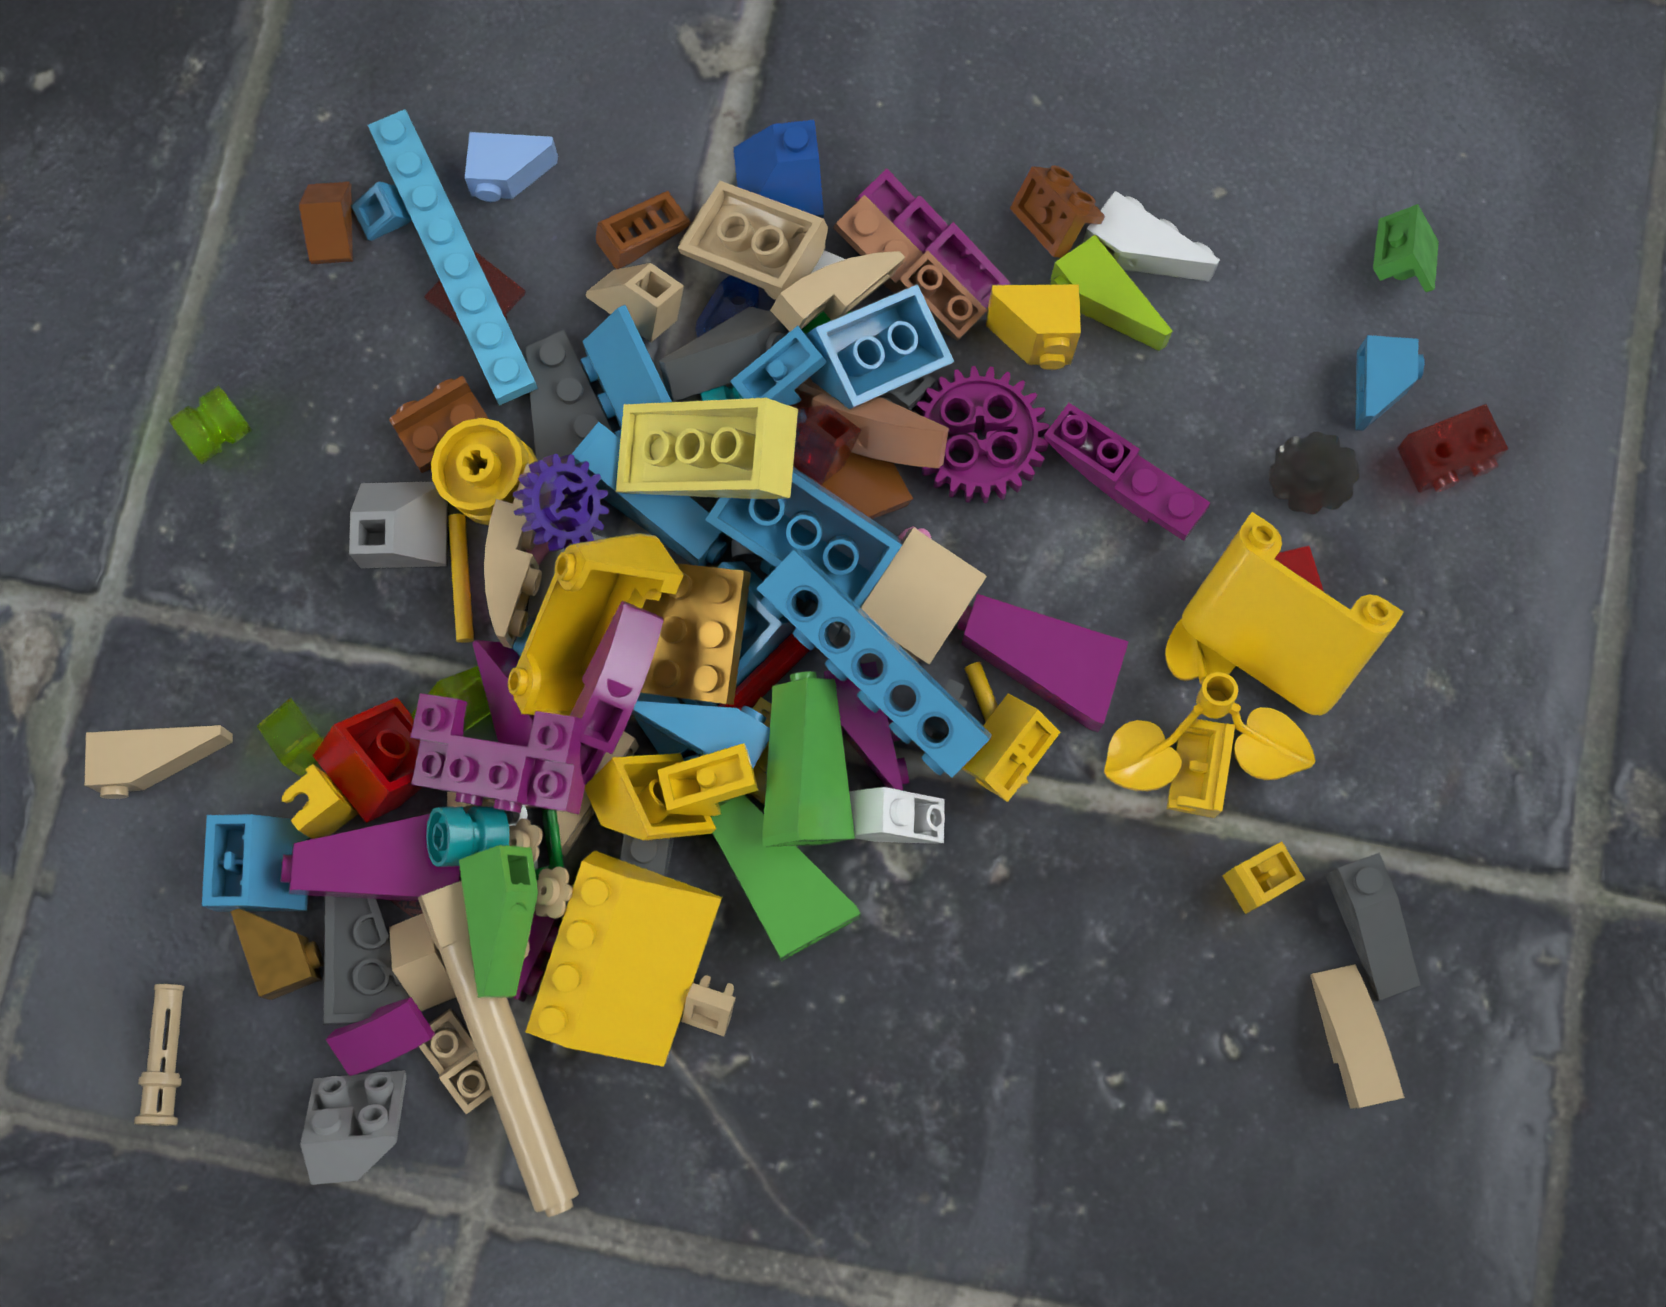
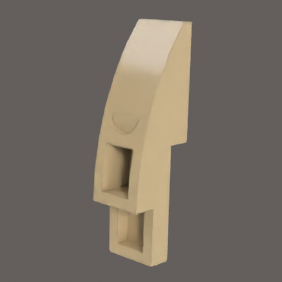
M528 463L523 474L531 472ZM521 482L519 484L518 490H522L525 488V486L521 484ZM516 498L513 504L496 499L488 527L484 560L485 593L489 615L496 636L503 646L512 648L515 637H521L525 631L528 621V612L525 611L529 596L537 594L542 579V571L538 570L539 565L533 554L526 552L527 549L533 550L535 547L533 541L536 532L534 530L527 532L521 530L527 520L525 516L515 515L514 511L523 507L522 501Z

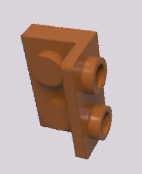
M1054 165L1050 168L1032 166L1010 209L1053 257L1062 258L1069 253L1085 223L1102 224L1105 215L1095 205V199L1090 194L1082 191L1072 181L1073 176L1070 172Z
M461 376L455 380L447 379L439 383L433 389V393L419 401L413 400L403 404L397 409L395 415L389 418V421L421 473H424L431 469V461L436 445L448 430L466 420L489 418L472 393L467 381Z

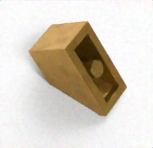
M238 908L230 911L259 997L272 1000L322 980L318 968L324 966V962L315 941L309 942L307 937Z

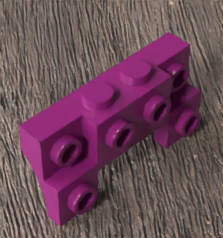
M420 693L411 738L421 740L412 785L456 793V802L482 806L483 799L487 798L495 800L493 808L521 813L522 805L579 815L585 789L580 766V741L583 719L535 711L528 747L463 737L467 702L455 698Z

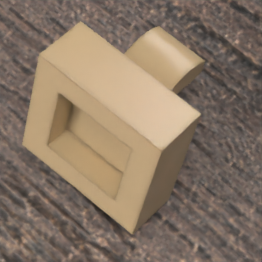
M705 975L699 985L692 983L686 998L681 1022L725 1036L736 998L732 996L734 986L728 983L723 993L710 989L711 977Z

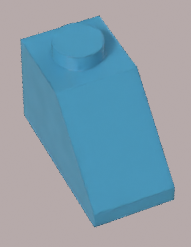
M1366 336L1357 350L1355 430L1364 431L1405 396L1417 380L1422 378L1424 355L1418 354L1419 339Z

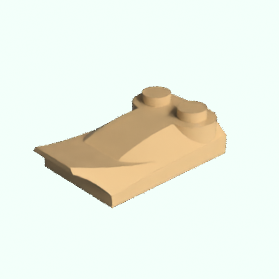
M719 181L709 199L703 204L679 242L678 250L682 255L764 288L767 295L776 300L782 291L801 278L811 274L824 252L828 226L821 217Z

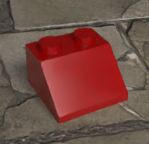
M397 697L334 724L312 755L366 823L398 808L423 788L411 784L421 741L411 738L415 718Z

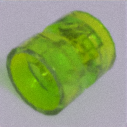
M219 385L199 397V406L197 408L188 405L168 418L177 434L202 465L222 452L223 442L227 441L234 444L253 431Z

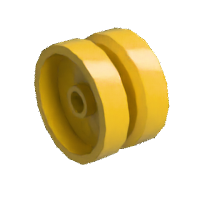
M486 418L463 421L448 430L436 445L431 461L432 481L442 498L475 523L489 526L496 499L513 504L515 499L513 493L518 490L520 484L519 476L524 473L527 463L531 464L538 460L533 450L499 421Z

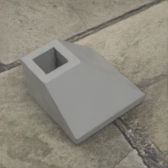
M433 482L361 483L350 511L349 555L360 568L447 566L448 501L440 496Z
M405 1070L358 1074L350 1077L347 1075L314 1078L300 1144L311 1185L358 1181L397 1143L407 1078Z

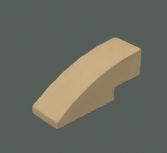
M900 251L872 253L848 258L825 266L801 278L782 291L770 311L789 332L796 326H799L800 329L804 328L823 311L831 320L837 319L850 312L891 278L905 259V256Z
M1356 964L1310 974L1334 1064H1339L1350 1109L1404 1098L1386 1037Z

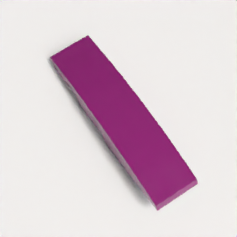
M887 168L855 199L858 202L865 195L923 254L928 250L985 308L989 304L992 285L1010 284L1006 277L954 222L948 225L921 195L915 198Z

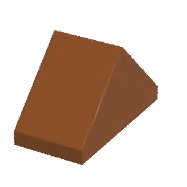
M350 182L308 184L300 200L299 209L311 264L353 262L352 192Z

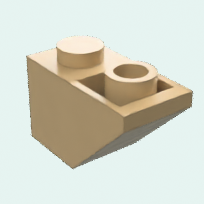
M652 263L611 271L586 292V298L609 314H612L617 308L626 305L639 334L652 342L677 321L684 285Z

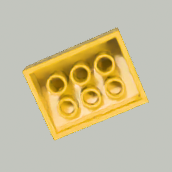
M594 850L581 862L572 889V897L568 901L525 1032L566 1048L664 1067L722 897Z

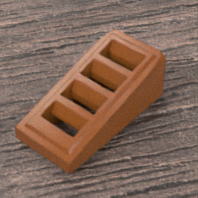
M665 191L598 222L596 242L614 268L620 269L689 227L690 220L671 194ZM661 209L670 222L664 224L656 212ZM647 218L654 228L653 230H649L643 221ZM632 227L638 237L634 238L628 229Z

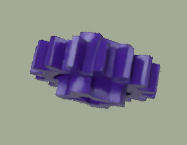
M558 454L544 457L543 460L529 464L531 472L522 474L518 478L525 488L513 493V497L521 500L523 507L514 511L515 515L525 516L527 520L521 530L523 532L534 530L536 534L533 543L539 545L548 542L549 551L566 549L571 544L594 541L592 533L602 531L605 527L598 520V516L609 513L607 507L600 505V499L608 495L607 490H597L596 484L601 479L600 474L589 476L587 474L589 463L584 461L575 465V458L572 454L560 458ZM550 523L555 524L558 529L554 528Z

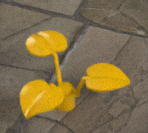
M1181 618L1167 641L1165 659L1169 670L1176 678L1183 681L1199 678L1201 688L1196 697L1197 705L1194 706L1191 713L1167 739H1165L1160 727L1149 721L1135 720L1121 726L1109 743L1104 774L1111 782L1129 790L1152 791L1165 787L1175 779L1182 766L1180 755L1170 746L1178 741L1201 714L1213 719L1224 717L1228 713L1231 714L1236 730L1242 733L1234 744L1235 758L1240 767L1253 777L1263 780L1284 778L1311 768L1316 760L1313 749L1301 729L1288 716L1276 709L1256 708L1249 714L1246 725L1243 724L1239 713L1241 706L1235 703L1238 695V685L1235 679L1229 675L1236 665L1191 636L1183 626Z

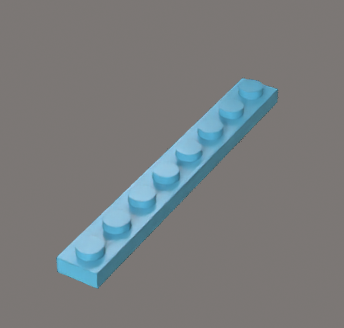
M406 109L369 124L370 132L498 405L500 406L538 389Z

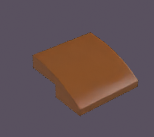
M826 445L795 461L793 464L794 468L871 519L904 508L913 500L896 466L892 462L866 457L832 445Z

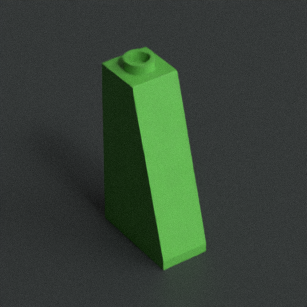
M814 671L791 674L790 682L773 686L762 836L763 847L824 845L855 839L835 679L817 678Z
M745 795L718 802L721 815L711 816L716 827L712 835L781 962L860 919L861 913L857 906L796 846L763 847L764 814Z

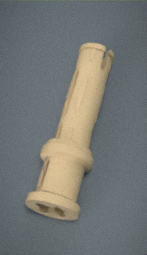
M175 984L154 985L155 996L150 1029L147 1072H142L138 1084L143 1086L140 1115L136 1116L134 1121L136 1125L177 1126L178 1118L174 1116L176 1088L181 1086L182 1078H180L179 1073H175L180 1034L182 995L185 986ZM166 1011H167V1012H168V1017H167V1028H166L165 1048H164V1050H163V1049H162V1046H163V1035H164L165 1015H166ZM161 1059L163 1060L162 1072H160ZM158 1091H159V1092H160V1097H159V1107H158V1112H157L156 1109H157V1099H158Z

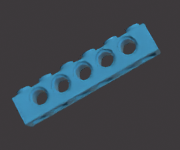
M793 549L757 587V590L764 596L760 600L761 604L777 619L784 615L796 627L792 632L793 635L809 650H813L816 646L828 658L824 663L825 666L841 681L844 682L849 678L860 689L857 693L858 698L874 713L881 709L893 721L889 725L890 729L906 744L913 740L925 752L921 757L923 761L938 775L941 776L946 772L953 778L990 740L992 734L800 549ZM804 590L811 591L818 599V608L812 616L804 615L797 607V597ZM834 622H842L850 629L851 638L846 646L840 647L831 642L828 632ZM873 653L881 658L883 672L879 677L873 678L863 673L860 663L865 654ZM907 685L914 690L916 702L913 707L904 709L895 704L892 694L896 686ZM933 716L943 718L949 727L948 736L940 740L929 737L925 731L926 719Z

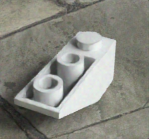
M1116 191L1100 210L1105 215L1102 224H1090L1086 230L1083 243L1096 235L1123 270L1210 281L1220 259L1214 256L1209 247L1200 242H1192L1180 234L1174 224L1165 219L1159 220L1145 211L1143 205L1138 200L1129 196L1124 197Z

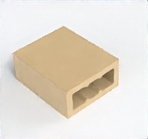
M913 527L903 537L902 547L860 608L916 662L919 661L922 664L930 665L987 576Z

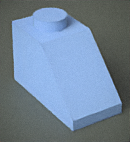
M470 132L465 180L471 196L488 202H495L500 200V198L513 199L557 164L558 154L553 137Z

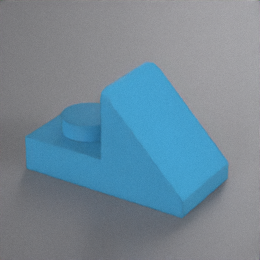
M796 326L730 382L744 399L769 398L789 406L802 400L794 389L824 366L827 361L799 326Z

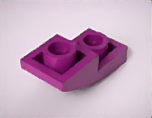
M409 997L377 1008L368 1019L335 1029L326 1041L350 1077L382 1065L429 1041L435 1033L413 998Z

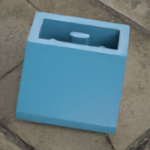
M207 815L202 906L216 912H230L238 908L248 912L307 911L308 895L289 894L290 883L281 882L283 855H292L294 843L310 840V837L298 831L291 822L292 819L261 815Z

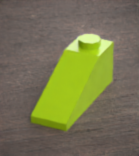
M1096 235L1054 263L1051 285L1079 284L1081 314L1158 351L1167 346L1173 332L1172 329Z

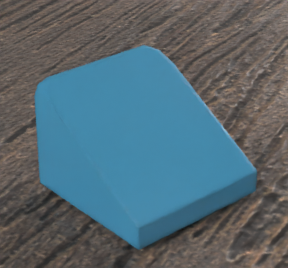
M380 181L351 205L367 239L371 241L412 221L397 187Z

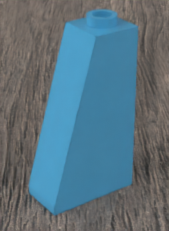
M598 422L574 450L572 455L575 458V465L584 461L589 463L587 471L589 476L600 474L601 479L596 484L597 490H607L608 495L603 499L651 535L659 538L663 544L690 564L706 566L708 563L712 565L717 563L728 547V544L725 542L728 539L727 534L705 521L709 512L691 497L616 492L620 438Z

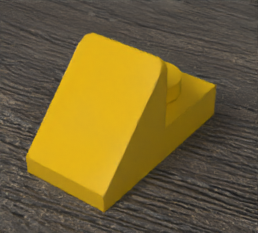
M744 743L657 770L666 809L669 814L721 815L718 802L758 791L749 753Z

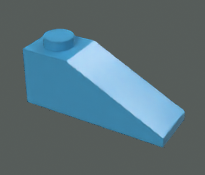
M637 701L631 714L700 756L744 743L749 753L752 768L756 765L769 741L770 728L764 725L767 718L747 706H743L739 710L738 708Z

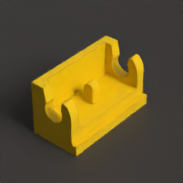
M1009 693L983 725L992 734L990 740L961 768L974 776L977 783L1006 802L1011 799L1061 733L1037 708Z
M1196 719L1178 739L1176 752L1181 757L1182 766L1175 779L1170 783L1166 809L1215 818L1222 812L1235 731L1234 724Z
M312 764L305 769L308 772L306 775L286 789L282 796V801L289 803L299 794H306L309 801L306 802L302 810L298 811L291 822L298 831L312 839L330 836L359 813L331 778Z

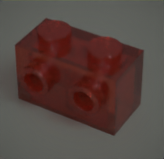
M1484 404L1408 434L1397 449L1420 493L1433 487L1435 492H1441L1459 483V477L1472 472L1474 477H1479L1496 469L1499 466L1497 460L1508 450V447L1487 405Z

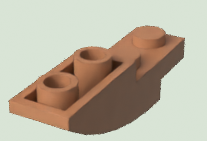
M865 195L834 225L833 228L861 256L872 253L900 251L905 256V259L895 274L883 284L894 294L918 284L939 330L956 341L987 311L928 250L923 254Z
M811 377L794 389L802 400L789 406L798 409L797 420L809 425L808 436L837 448L878 460L929 468H940L943 465L948 427L879 396L849 409L816 385Z

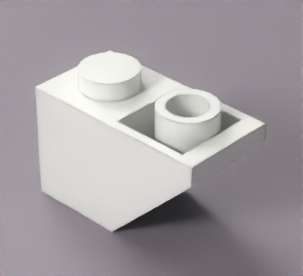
M887 787L849 791L856 839L873 842L944 843L945 799Z

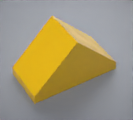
M1282 841L1222 875L1245 914L1305 880Z

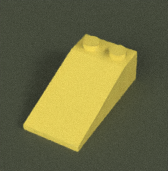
M769 398L624 404L616 492L742 499H790L798 409Z

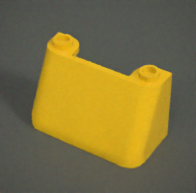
M1251 512L1184 609L1182 624L1191 636L1304 712L1318 716L1326 714L1339 701L1394 629L1404 611L1384 598L1369 594L1361 596L1351 609L1347 608L1276 561L1275 557L1282 546L1281 535L1272 524Z
M641 533L571 544L564 552L558 555L555 563V573L518 664L511 670L508 678V690L513 695L522 714L535 715V711L570 716L585 687L582 677L621 601L623 600L642 609L646 599L659 601L662 595L661 592L676 594L684 575L659 538L654 535Z

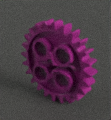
M972 366L968 378H964L962 373L956 369L954 370L953 383H950L941 376L938 380L940 392L928 387L925 392V398L929 403L917 402L916 412L919 415L949 428L948 436L952 438L947 440L943 465L940 468L923 467L922 475L927 476L936 473L934 481L936 489L944 483L950 484L949 497L951 498L961 489L965 491V501L968 503L971 501L974 492L980 493L983 503L988 502L991 491H995L997 496L1004 500L1006 486L1009 485L1017 493L1020 492L1022 487L1020 477L1032 481L1035 472L1031 466L1041 467L1044 457L1038 452L1047 451L1049 443L1041 437L1049 429V424L1038 421L1044 417L1046 410L1044 407L1032 408L1036 402L1037 394L1031 393L1023 396L1022 392L1025 381L1022 380L1016 385L1011 386L1009 384L1010 372L1008 371L998 380L994 378L993 367H989L985 377L979 376L976 366ZM995 406L1002 407L1007 410L1009 416L1004 419H996L989 414L988 410ZM954 409L964 412L967 419L962 422H953L947 418L946 413ZM981 429L982 435L986 436V438L979 440L977 434L973 431ZM1009 429H1015L1017 431V434L1014 435L1007 431ZM999 446L1007 447L1014 456L1011 459L1002 460L997 458L992 450ZM954 450H964L971 456V460L965 463H957L952 460L949 454Z

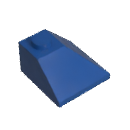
M815 120L772 124L733 147L737 187L824 218Z

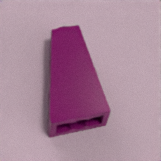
M977 594L973 607L967 606L957 626L958 630L965 631L961 645L1089 730L1099 732L1104 724L1129 642Z
M430 814L294 843L292 855H283L281 882L290 883L289 894L419 901L418 897L459 882L460 866L436 867L432 863L426 842L427 823Z

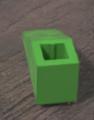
M498 845L459 859L478 998H512L516 996L538 896L532 848Z

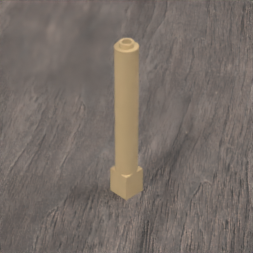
M462 881L418 897L436 949L440 951L535 1212L545 1210L547 1217L565 1212L573 1207L571 1199L576 1197L579 1192L507 998H478Z

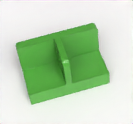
M1418 204L1379 219L1373 269L1380 281L1392 276L1397 280H1405L1416 276L1427 293L1435 290L1439 243Z

